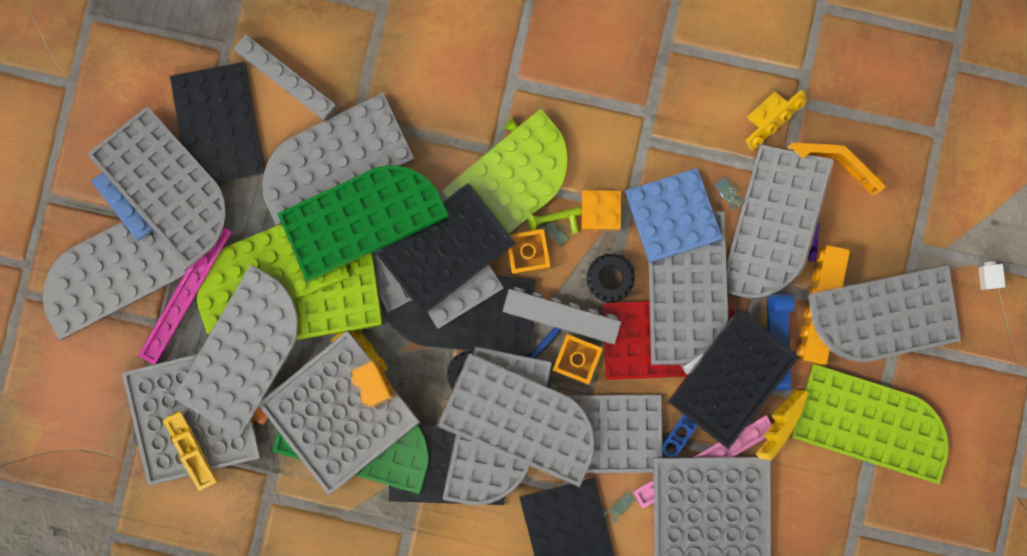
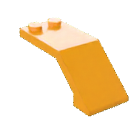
M791 143L785 149L796 152L802 159L808 154L835 159L872 196L880 193L886 187L883 184L884 180L879 175H874L845 145Z

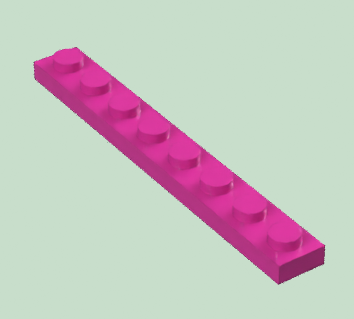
M224 227L213 249L186 271L138 356L153 365L158 363L194 301L199 288L232 235V231Z

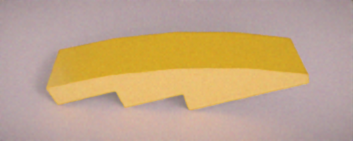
M794 390L771 415L775 422L764 433L767 441L756 452L759 459L772 460L782 448L802 413L809 394L807 390Z
M179 410L163 418V423L172 436L171 440L181 455L180 459L198 490L200 491L216 483L217 481L182 411Z

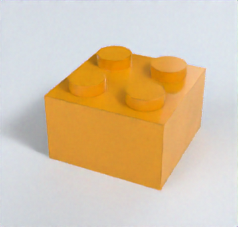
M582 190L581 231H620L621 191Z
M544 229L510 235L516 243L508 250L512 275L550 268Z
M566 334L552 371L589 384L603 348Z
M371 361L351 371L353 374L351 379L355 387L359 386L362 393L360 398L364 405L377 407L396 397L379 361Z

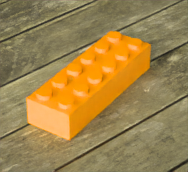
M827 245L820 248V251H817L816 270L813 269L811 275L813 286L809 288L808 294L843 287L850 250ZM809 303L808 307L804 309L803 318H806L805 325L801 326L799 337H802L801 344L797 345L795 354L799 356L798 361L827 365L830 349L821 341L814 328Z

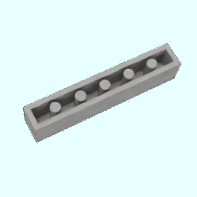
M246 34L235 46L234 50L237 54L323 121L329 119L337 110L336 104Z
M514 287L513 290L509 289L503 308L504 313L615 344L621 321H617L618 317L610 314L603 317L599 315V311L588 309L586 312L580 310L581 306L572 303L569 306L562 305V301L551 298L550 301L543 299L544 295L532 292L531 296L525 294V290Z

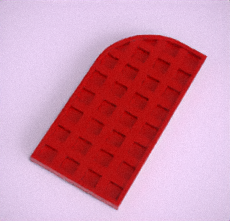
M649 301L602 303L603 317L610 314L618 317L617 321H621L615 344L604 342L606 380L687 376L680 365H651ZM729 304L727 323L737 311V309Z

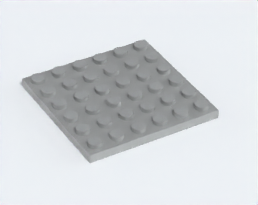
M346 331L264 398L259 405L328 496L420 423L419 419L392 385L391 387L396 395L395 398L377 407H368V405L363 404L360 398L362 393L359 386L355 387L351 379L353 376L351 371L372 360L349 331Z
M198 354L122 373L148 486L189 476L180 459L181 455L171 440L172 436L163 423V418L179 410L182 411L211 470L261 458L252 419L241 438H237L173 399Z
M759 457L653 458L654 556H771L770 460L759 459Z

